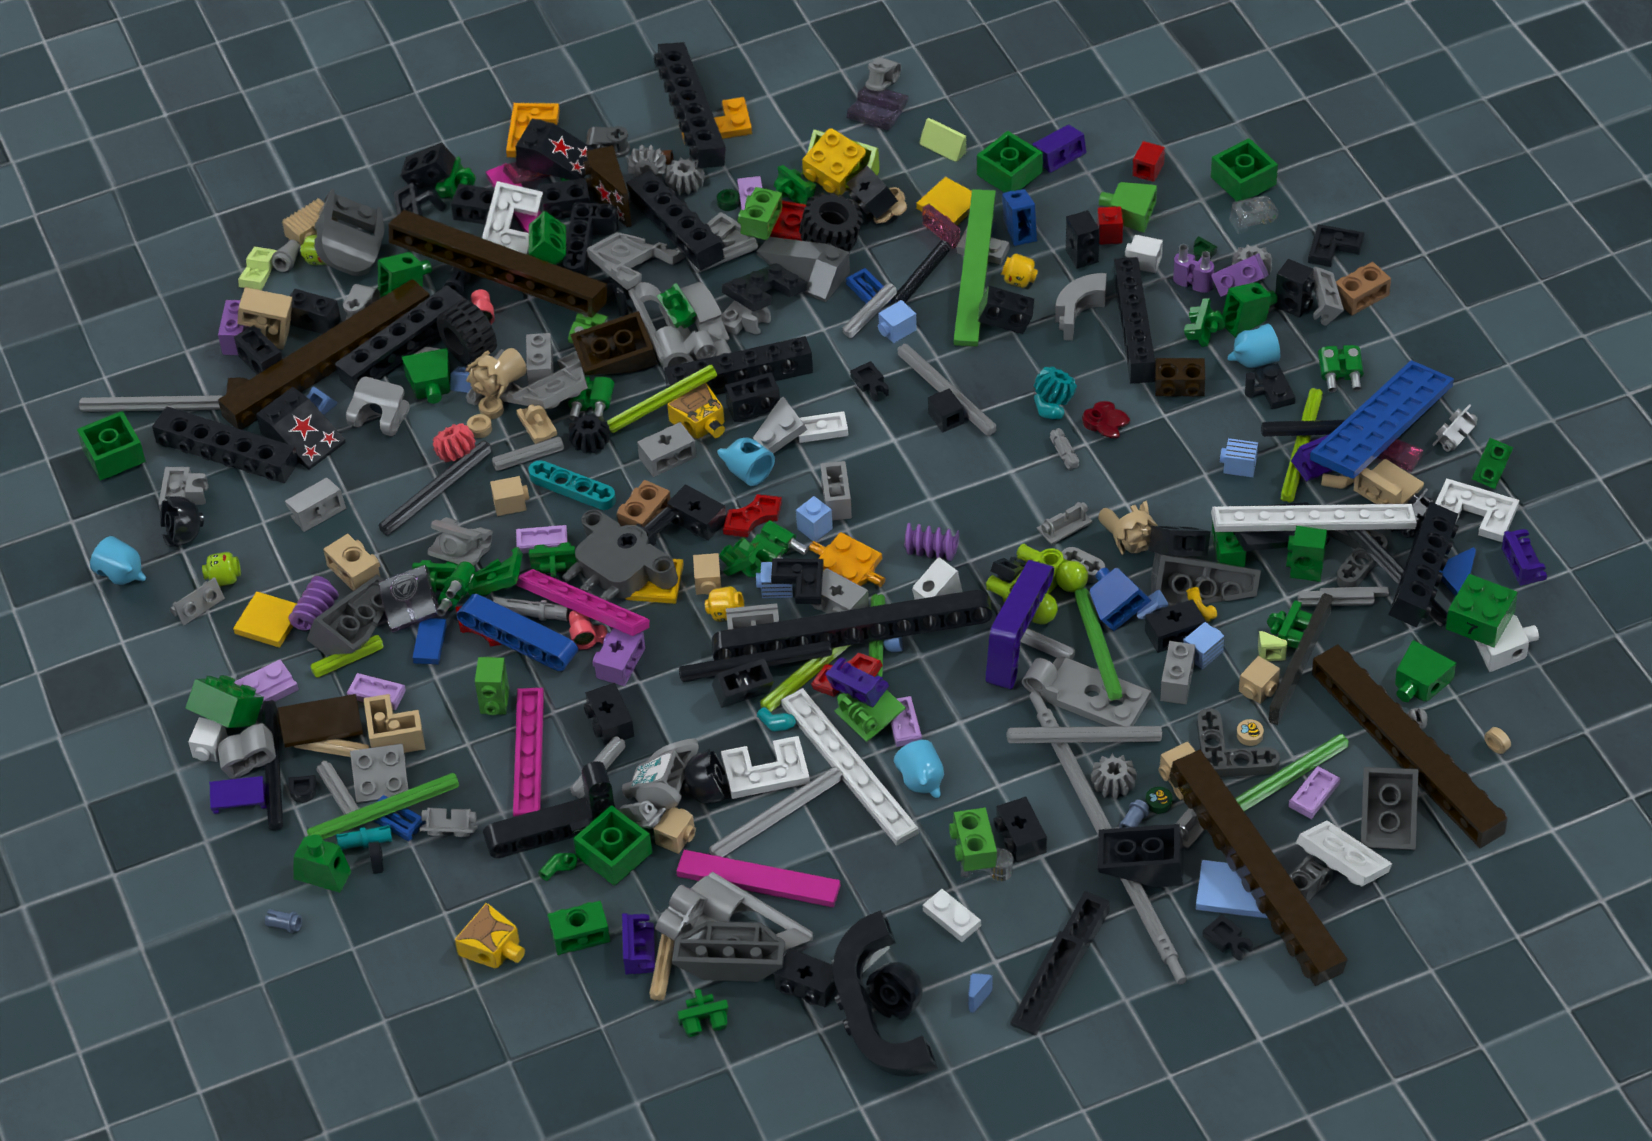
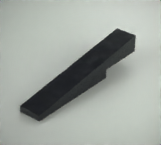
M1084 891L1063 932L1059 931L1010 1022L1012 1026L1032 1035H1037L1110 912L1108 900Z

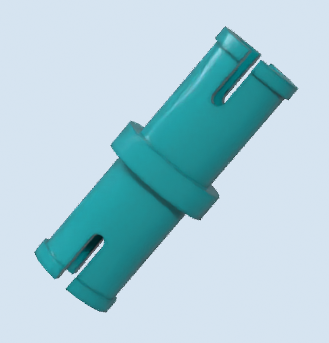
M389 825L371 829L361 827L359 831L336 834L337 845L342 850L361 846L363 849L369 848V842L379 841L380 843L392 842Z

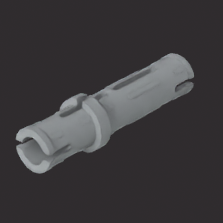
M494 597L493 602L522 616L535 617L542 621H546V619L568 621V615L571 612V609L560 604L548 603L547 600L533 602Z

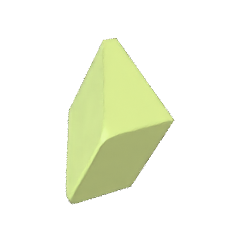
M1259 631V656L1267 661L1286 660L1287 641Z

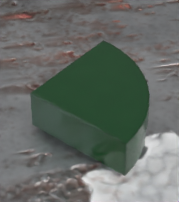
M1198 236L1193 248V255L1196 261L1202 258V253L1205 251L1210 253L1211 259L1217 253V246Z

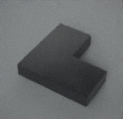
M1318 224L1308 256V263L1331 267L1336 251L1360 255L1365 232Z
M772 558L771 584H796V604H821L824 559Z

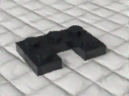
M775 263L722 284V293L754 312L772 305V296L765 291L775 288L786 296L792 297L807 291L808 282Z

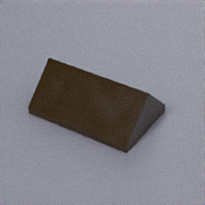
M356 694L278 707L276 711L285 748L363 734Z

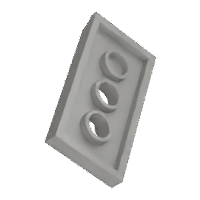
M1057 657L1053 664L1046 659L1037 658L1022 679L1023 686L1031 693L1038 691L1043 701L1105 726H1134L1151 698L1150 690L1118 678L1122 688V698L1118 701L1123 704L1112 706L1110 704L1112 700L1108 698L1100 671L1068 658ZM1089 691H1095L1099 695L1090 697L1087 696L1086 693Z

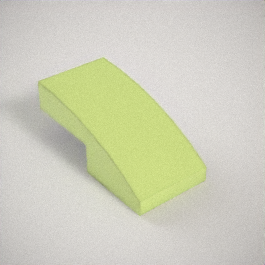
M254 247L246 258L247 267L238 279L239 287L262 290L273 268L272 255L277 250Z

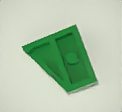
M515 547L512 549L513 555L500 563L499 559H496L487 567L475 572L468 586L469 595L478 594L486 596L493 591L502 588L507 589L517 584L523 556L520 548Z

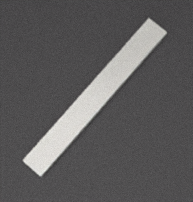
M1412 504L1212 507L1211 511L1215 532L1295 531L1296 526L1326 530L1415 529L1417 524Z
M803 688L781 700V706L788 714H792L795 717L796 724L831 767H836L841 772L844 783L896 846L919 834L917 825Z

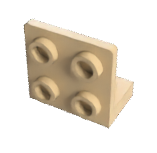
M1387 459L1380 462L1373 470L1365 468L1355 477L1354 491L1375 504H1406L1415 493H1418L1424 487V482Z

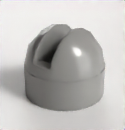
M1421 708L1411 709L1407 715L1416 721V716L1420 717L1421 721H1418V724L1422 730L1425 729L1428 720L1425 710Z

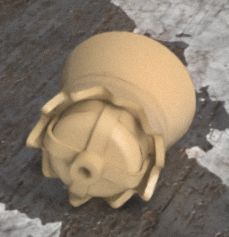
M514 348L506 349L498 360L488 356L490 352L487 350L468 365L465 371L470 373L466 382L471 383V387L476 393L485 395L487 400L493 396H496L498 399L509 383L516 381L526 374L525 361Z
M1147 500L1140 505L1139 510L1136 505H1132L1130 507L1132 512L1120 519L1109 508H1103L1099 513L1100 523L1113 534L1116 545L1122 555L1125 554V549L1130 553H1140L1141 551L1148 550L1151 526L1158 525L1149 515Z

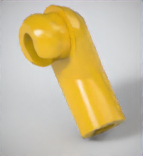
M1198 587L1186 590L1188 600H1194L1206 622H1210V619L1217 617V610L1214 606L1206 607L1202 603Z

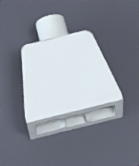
M938 557L915 583L912 591L916 600L962 592L958 571Z
M1513 615L1495 648L1475 641L1489 672L1525 659L1529 642L1539 640V633L1535 625L1522 628L1517 616Z

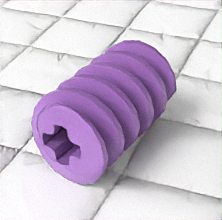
M911 523L907 524L904 545L908 555H912L916 549L917 556L919 557L923 556L926 551L928 558H932L936 552L937 558L942 559L946 553L947 560H953L958 549L959 530L955 536H952L951 529L948 528L945 535H942L941 527H938L934 534L929 525L925 532H922L921 524L917 525L915 531L912 530Z
M321 576L312 577L302 597L298 600L297 605H295L293 612L290 613L289 622L299 630H310L314 619L334 605V601L339 596L337 590L327 579Z

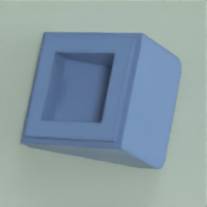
M458 366L451 373L450 389L452 391L468 393L472 388L471 383L466 382L470 373L465 371L467 367Z
M314 386L307 395V398L312 401L323 415L338 403Z
M1160 590L1148 596L1151 601L1137 612L1138 619H1145L1146 614L1168 607L1169 604Z
M972 973L970 976L968 995L970 1012H975L992 992V975Z

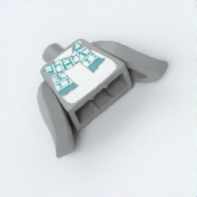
M686 739L657 750L648 761L636 767L632 781L622 785L624 796L627 799L635 797L638 802L650 801L656 809L665 807L668 810L676 807L682 797L679 792L685 777L684 771L687 762L697 754L699 749L697 740Z

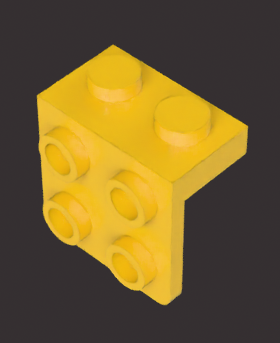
M828 129L802 159L803 174L809 181H815L823 186L828 193H834L837 196L843 195L846 191V177L866 155V150L836 130Z

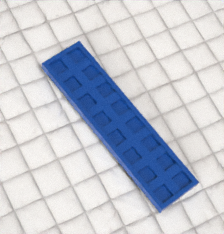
M1411 360L1311 451L1310 460L1343 476L1354 479L1453 387L1454 378Z

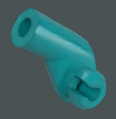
M1039 394L1034 396L1037 411L1041 417L1057 420L1063 418L1065 413L1063 407L1055 403H1049L1046 399H1042Z
M766 707L761 708L756 714L773 732L788 730L796 724V719L792 714L781 713L773 715Z

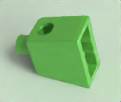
M1121 182L1118 184L1114 194L1101 192L1099 206L1121 207L1123 226L1144 233L1156 205L1157 185Z

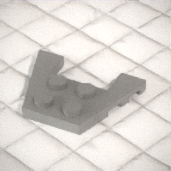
M619 232L587 248V257L627 290L640 283L642 279V274L631 268L642 264L643 261L652 256L671 265L686 258L678 248L677 251L668 249L667 244L660 242L655 245L647 244L644 238Z
M574 351L558 359L557 362L561 370L524 388H521L514 382L509 383L499 398L504 402L526 406L538 405L544 409L558 406L561 401L567 398H574L580 395L581 391L588 387L577 352Z

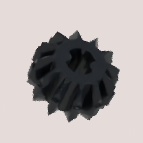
M594 412L590 416L583 413L581 418L575 416L574 422L569 423V441L573 444L575 450L582 449L584 454L588 450H592L595 453L597 448L604 449V445L609 443L610 428L603 416L597 417Z

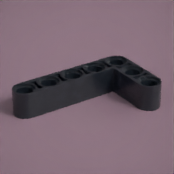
M594 761L582 768L584 798L508 818L486 826L483 830V835L490 855L493 858H502L573 838L570 827L571 823L586 818L595 820L611 805L615 807L612 785L604 763Z

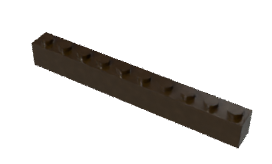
M403 210L388 223L389 243L580 314L592 318L607 303L606 283L418 214Z
M413 279L409 280L219 398L218 402L222 416L233 427L241 430L257 420L256 414L292 387L299 392H303L323 378L331 375L337 370L335 367L336 362L428 299L430 294Z
M1337 644L1313 658L1312 675L1402 769H1418V785L1479 849L1505 834L1508 818L1504 810L1497 807L1489 799L1487 793L1479 789L1472 782L1470 776L1454 763L1450 755L1445 754L1438 747L1432 737H1428L1422 731L1418 722L1411 719L1404 712L1402 706L1398 702H1394L1387 695L1386 690L1370 677L1366 669L1361 668L1354 661L1348 651H1344Z
M1201 749L1173 761L1169 774L1172 785L1182 793L1185 804L1188 808L1193 809L1198 817L1200 826L1209 832L1214 846L1222 851L1227 858L1230 869L1236 871L1244 889L1254 897L1259 911L1262 914L1265 913L1270 920L1273 931L1281 936L1286 944L1288 953L1297 959L1304 976L1308 979L1310 978L1312 983L1317 986L1343 974L1348 959Z

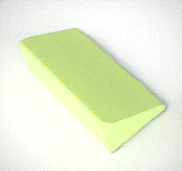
M928 118L920 138V145L957 162L966 153V135Z

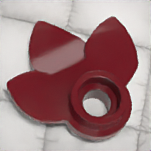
M1110 401L1097 402L1093 408L1086 409L1082 415L1083 425L1087 429L1099 431L1101 435L1109 438H1119L1118 428L1129 424L1131 421L1125 412L1115 409L1114 403Z

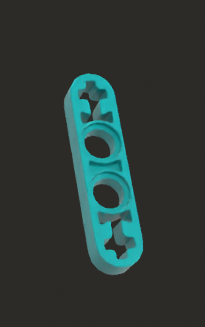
M542 460L533 462L528 468L530 481L545 489L601 510H608L616 503L615 490L609 485ZM559 478H566L568 480L564 484L555 483ZM581 486H586L589 488V490L586 492H578L577 488Z

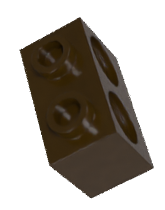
M1156 358L1155 396H1205V358Z

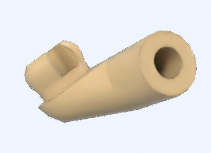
M1323 473L1321 486L1343 489L1354 483L1355 478L1352 479L1342 474L1337 476Z

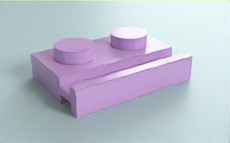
M277 660L234 682L239 686L248 685L255 688L257 694L264 696L263 702L270 700L276 702L299 690L297 682L293 680L292 675L281 660Z

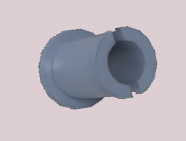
M1142 800L1131 802L1129 811L1120 822L1119 828L1137 827L1142 819L1149 815V806Z
M273 909L267 911V914L271 916L266 915V926L287 929L289 933L300 930L302 917L297 912L285 913Z

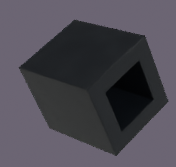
M950 388L928 397V414L942 433L964 424V407Z

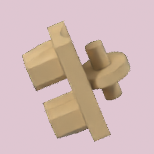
M529 405L526 409L520 408L516 410L517 416L534 444L557 436V430L542 406Z

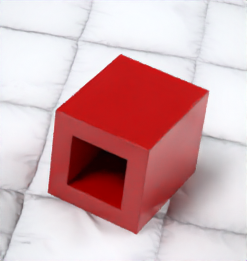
M1143 141L1133 158L1132 176L1154 182L1164 165L1165 147Z
M1099 207L1097 209V225L1100 229L1099 244H1121L1123 240L1121 207Z

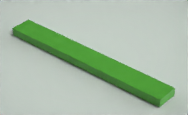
M972 189L954 345L978 347L981 322H978L979 304L985 292L996 190Z

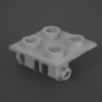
M403 744L350 751L356 803L379 800L382 795L391 797L408 790Z

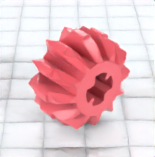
M463 423L446 427L445 430L438 432V435L433 438L434 451L445 462L456 461L459 458H463L464 455L470 454V450L474 449L476 442L473 432Z

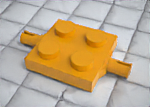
M842 532L826 547L816 541H812L809 550L820 555L818 559H824V570L828 568L859 586L867 583V581L879 587H882V584L884 585L886 578L874 572L877 565L883 559L882 553Z

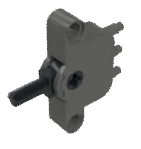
M668 507L663 509L644 527L640 524L621 527L618 522L599 510L585 512L581 521L587 538L577 546L575 551L577 562L563 575L564 581H570L581 572L587 580L580 589L588 592L598 585L605 590L599 598L608 602L613 597H631L633 593L639 591L648 581L662 589L672 588L678 582L673 559L654 547V545L656 544L655 536L675 519V513Z

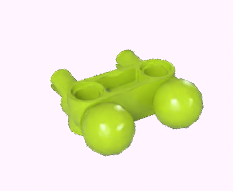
M1022 544L1018 548L1016 554L1018 559L1025 562L1032 560L1054 566L1055 568L1052 583L1031 620L1036 624H1047L1055 618L1058 611L1056 600L1050 593L1057 585L1066 592L1075 593L1076 590L1083 589L1088 581V572L1086 567L1080 562L1064 559L1062 552L1058 549L1049 548L1040 552L1026 544ZM1020 574L1011 583L991 575L986 582V589L1002 597L1005 603Z

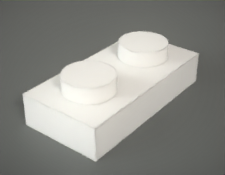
M844 411L800 418L808 430L798 436L799 443L848 436Z
M943 889L923 904V911L961 942L981 927V920Z

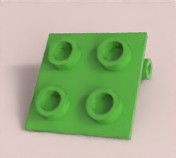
M887 690L873 708L852 698L850 694L841 693L837 697L839 707L834 712L861 738L868 742L902 713L906 707Z

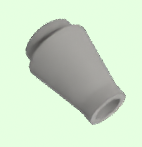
M289 240L287 244L277 250L272 255L273 267L280 272L291 270L301 249L300 244L296 240Z

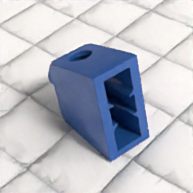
M1020 189L1004 193L1002 195L1003 219L1014 246L1037 241L1035 203L1027 191ZM1020 221L1024 224L1022 227L1018 225Z
M1108 568L1100 569L1096 573L1098 582L1090 589L1099 618L1113 631L1151 601L1119 568H1114L1111 572Z

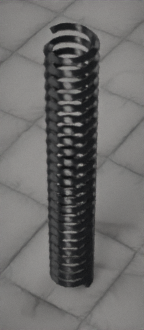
M940 241L897 291L891 302L896 303V301L902 300L906 303L950 252L949 247L951 245L947 241Z

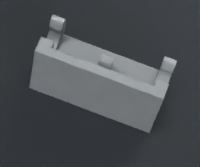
M1315 266L1313 268V279L1315 280L1313 291L1315 292L1319 308L1314 312L1313 316L1315 320L1321 316V324L1327 326L1344 309L1334 274Z
M328 478L285 500L286 506L293 512L290 515L291 518L301 527L303 532L346 509L341 490Z
M777 603L726 608L728 630L779 622Z

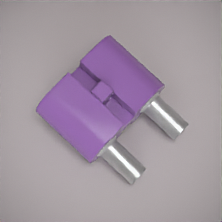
M1186 244L1180 245L1179 254L1174 258V282L1186 288L1189 284H1192V290L1198 292H1210L1213 289L1211 274L1214 273V264L1210 261V253L1207 251L1203 252L1202 258L1199 261H1195V256L1188 254V246Z

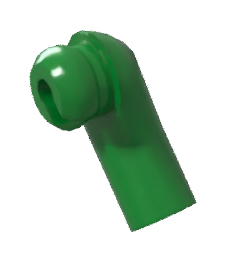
M574 853L554 854L538 871V874L543 880L548 881L558 871L574 869L578 863V858Z

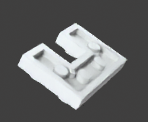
M497 181L482 238L527 254L529 250V233L510 229L514 211L537 216L543 192Z
M1446 479L1435 504L1458 513V517L1462 510L1484 516L1478 535L1503 542L1504 532L1508 531L1519 506V500Z
M799 736L773 741L777 762L753 767L747 746L721 751L732 799L809 783L810 777Z

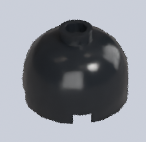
M166 496L167 501H162L160 510L161 527H166L167 535H162L168 546L188 544L196 538L200 527L204 525L203 513L199 512L196 504L186 497Z
M710 749L693 756L687 762L684 771L685 778L682 785L687 794L691 793L697 801L706 804L729 799L730 789L728 782L723 785L722 775L726 773L714 751L710 752Z
M891 962L882 965L872 972L866 981V987L869 985L871 992L868 995L870 1002L877 1011L888 1018L891 1017V1014L899 1017L898 1019L905 1018L916 1009L922 999L923 985L920 977L909 965L901 962Z

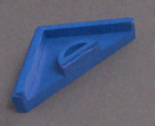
M1474 547L1448 559L1443 571H1439L1443 573L1442 582L1455 597L1467 576L1471 574L1476 552Z

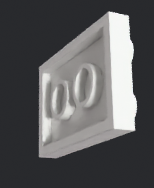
M1325 821L1299 834L1296 841L1308 854L1318 857L1329 868L1339 871L1348 877L1351 883L1361 887L1387 874L1392 866L1391 862L1329 821Z

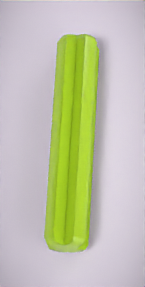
M374 635L370 637L367 643L353 653L333 654L312 663L310 665L311 671L318 678L383 648L382 639L379 635Z

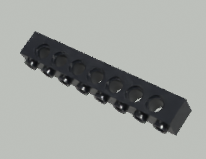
M685 42L658 44V51L654 54L655 67H659L660 80H664L665 93H669L670 106H674L675 119H679V129L681 133H684L685 146H689L690 159L695 161L697 169L725 166L726 147Z

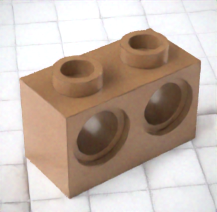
M1374 262L1364 267L1362 266L1355 272L1336 281L1342 306L1351 316L1389 296L1391 278Z
M644 480L639 487L632 491L631 497L626 503L619 507L617 511L618 523L621 527L637 524L644 527L663 509L667 508V502L671 499L670 491Z

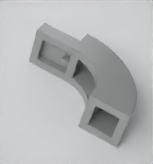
M1096 273L1080 277L1069 283L1060 292L1055 306V322H1059V330H1064L1063 340L1073 341L1075 319L1082 311L1092 307H1105L1107 273Z
M701 282L680 288L697 314L693 318L695 319L698 331L714 333L726 342L729 341L730 338L721 319L722 313L708 288Z

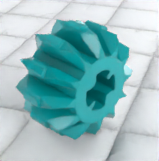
M1053 366L1044 367L1037 375L1033 385L1036 389L1035 392L1041 395L1042 399L1058 405H1066L1074 396L1077 387L1075 379L1070 377L1069 373L1063 372L1062 369L1058 370Z

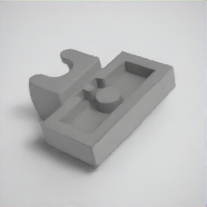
M734 300L721 315V319L726 331L737 335L744 327L747 332L760 334L761 330L758 328V323H770L771 315L768 307L753 312Z
M165 467L158 504L159 509L161 510L162 501H167L166 496H183L192 500L196 505L205 504L204 491L208 490L206 475L203 473H191L190 467Z

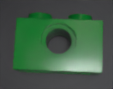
M1296 526L1295 536L1290 535L1288 542V551H1292L1288 552L1286 567L1291 568L1290 578L1321 582L1327 535L1326 529Z
M601 901L587 902L581 906L559 909L547 914L557 955L610 942L609 928Z

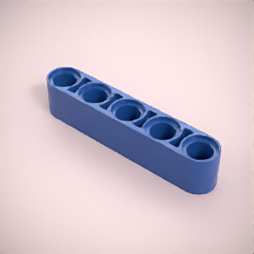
M478 594L470 595L456 614L458 620L466 627L557 671L565 670L578 652L576 643L571 639Z

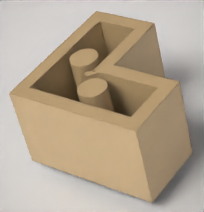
M245 287L238 308L237 324L249 327L254 325L256 328L261 329V332L278 349L283 350L290 329L292 297Z
M390 694L364 698L371 748L403 744L404 753L425 749L419 710L394 714Z

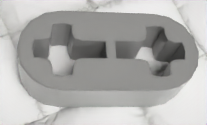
M1069 547L1062 551L1064 559L1078 561L1086 567L1088 572L1087 582H1098L1096 573L1100 569L1105 568V564L1101 559L1075 547Z

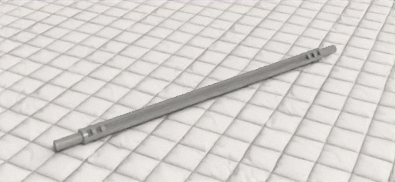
M1032 692L1029 697L1038 713L1037 718L1041 726L1059 727L1052 711L1047 709L1039 692ZM1051 743L1097 834L1101 829H1112L1068 743ZM1121 878L1163 963L1168 965L1177 984L1185 983L1187 977L1177 960L1179 956L1142 885Z

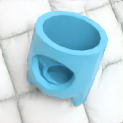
M1265 324L1261 325L1258 329L1240 332L1235 338L1234 351L1228 355V360L1238 361L1246 368H1257L1278 362L1280 360V346L1272 326Z
M748 437L737 439L727 449L720 448L717 450L719 457L725 462L730 472L750 486H756L763 482L770 474L775 463V456L770 450Z
M114 536L106 537L97 545L90 560V568L93 572L101 576H108L114 584L124 585L133 580H146V576L141 571V557L133 547Z
M918 740L902 747L894 756V763L902 773L907 788L917 793H930L934 798H939L941 796L940 783L944 777V767L932 742Z

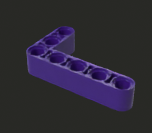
M1032 560L1027 561L991 627L986 683L1007 689L1014 687L1018 673L1020 642L1052 583L1054 566Z

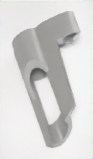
M640 282L628 291L637 311L640 312L651 344L663 370L669 366L732 353L727 342L717 337L714 333L711 334L707 331H694L691 333L688 327L686 329H683L682 326L676 328L657 298V295L661 292L654 285ZM648 300L658 302L668 326L656 331L643 303Z
M714 872L699 880L691 889L680 885L673 893L668 909L662 913L655 926L657 931L675 941V938L679 935H684L707 921L729 922L732 914L748 911L759 913L786 929V931L776 934L785 941V951L813 941L812 931Z

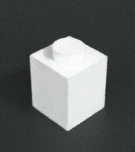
M1135 234L1132 243L1127 244L1125 257H1138L1140 270L1156 273L1162 258L1163 240Z
M199 717L188 741L192 757L201 761L218 762L219 753L217 745L228 737L225 726L210 719Z

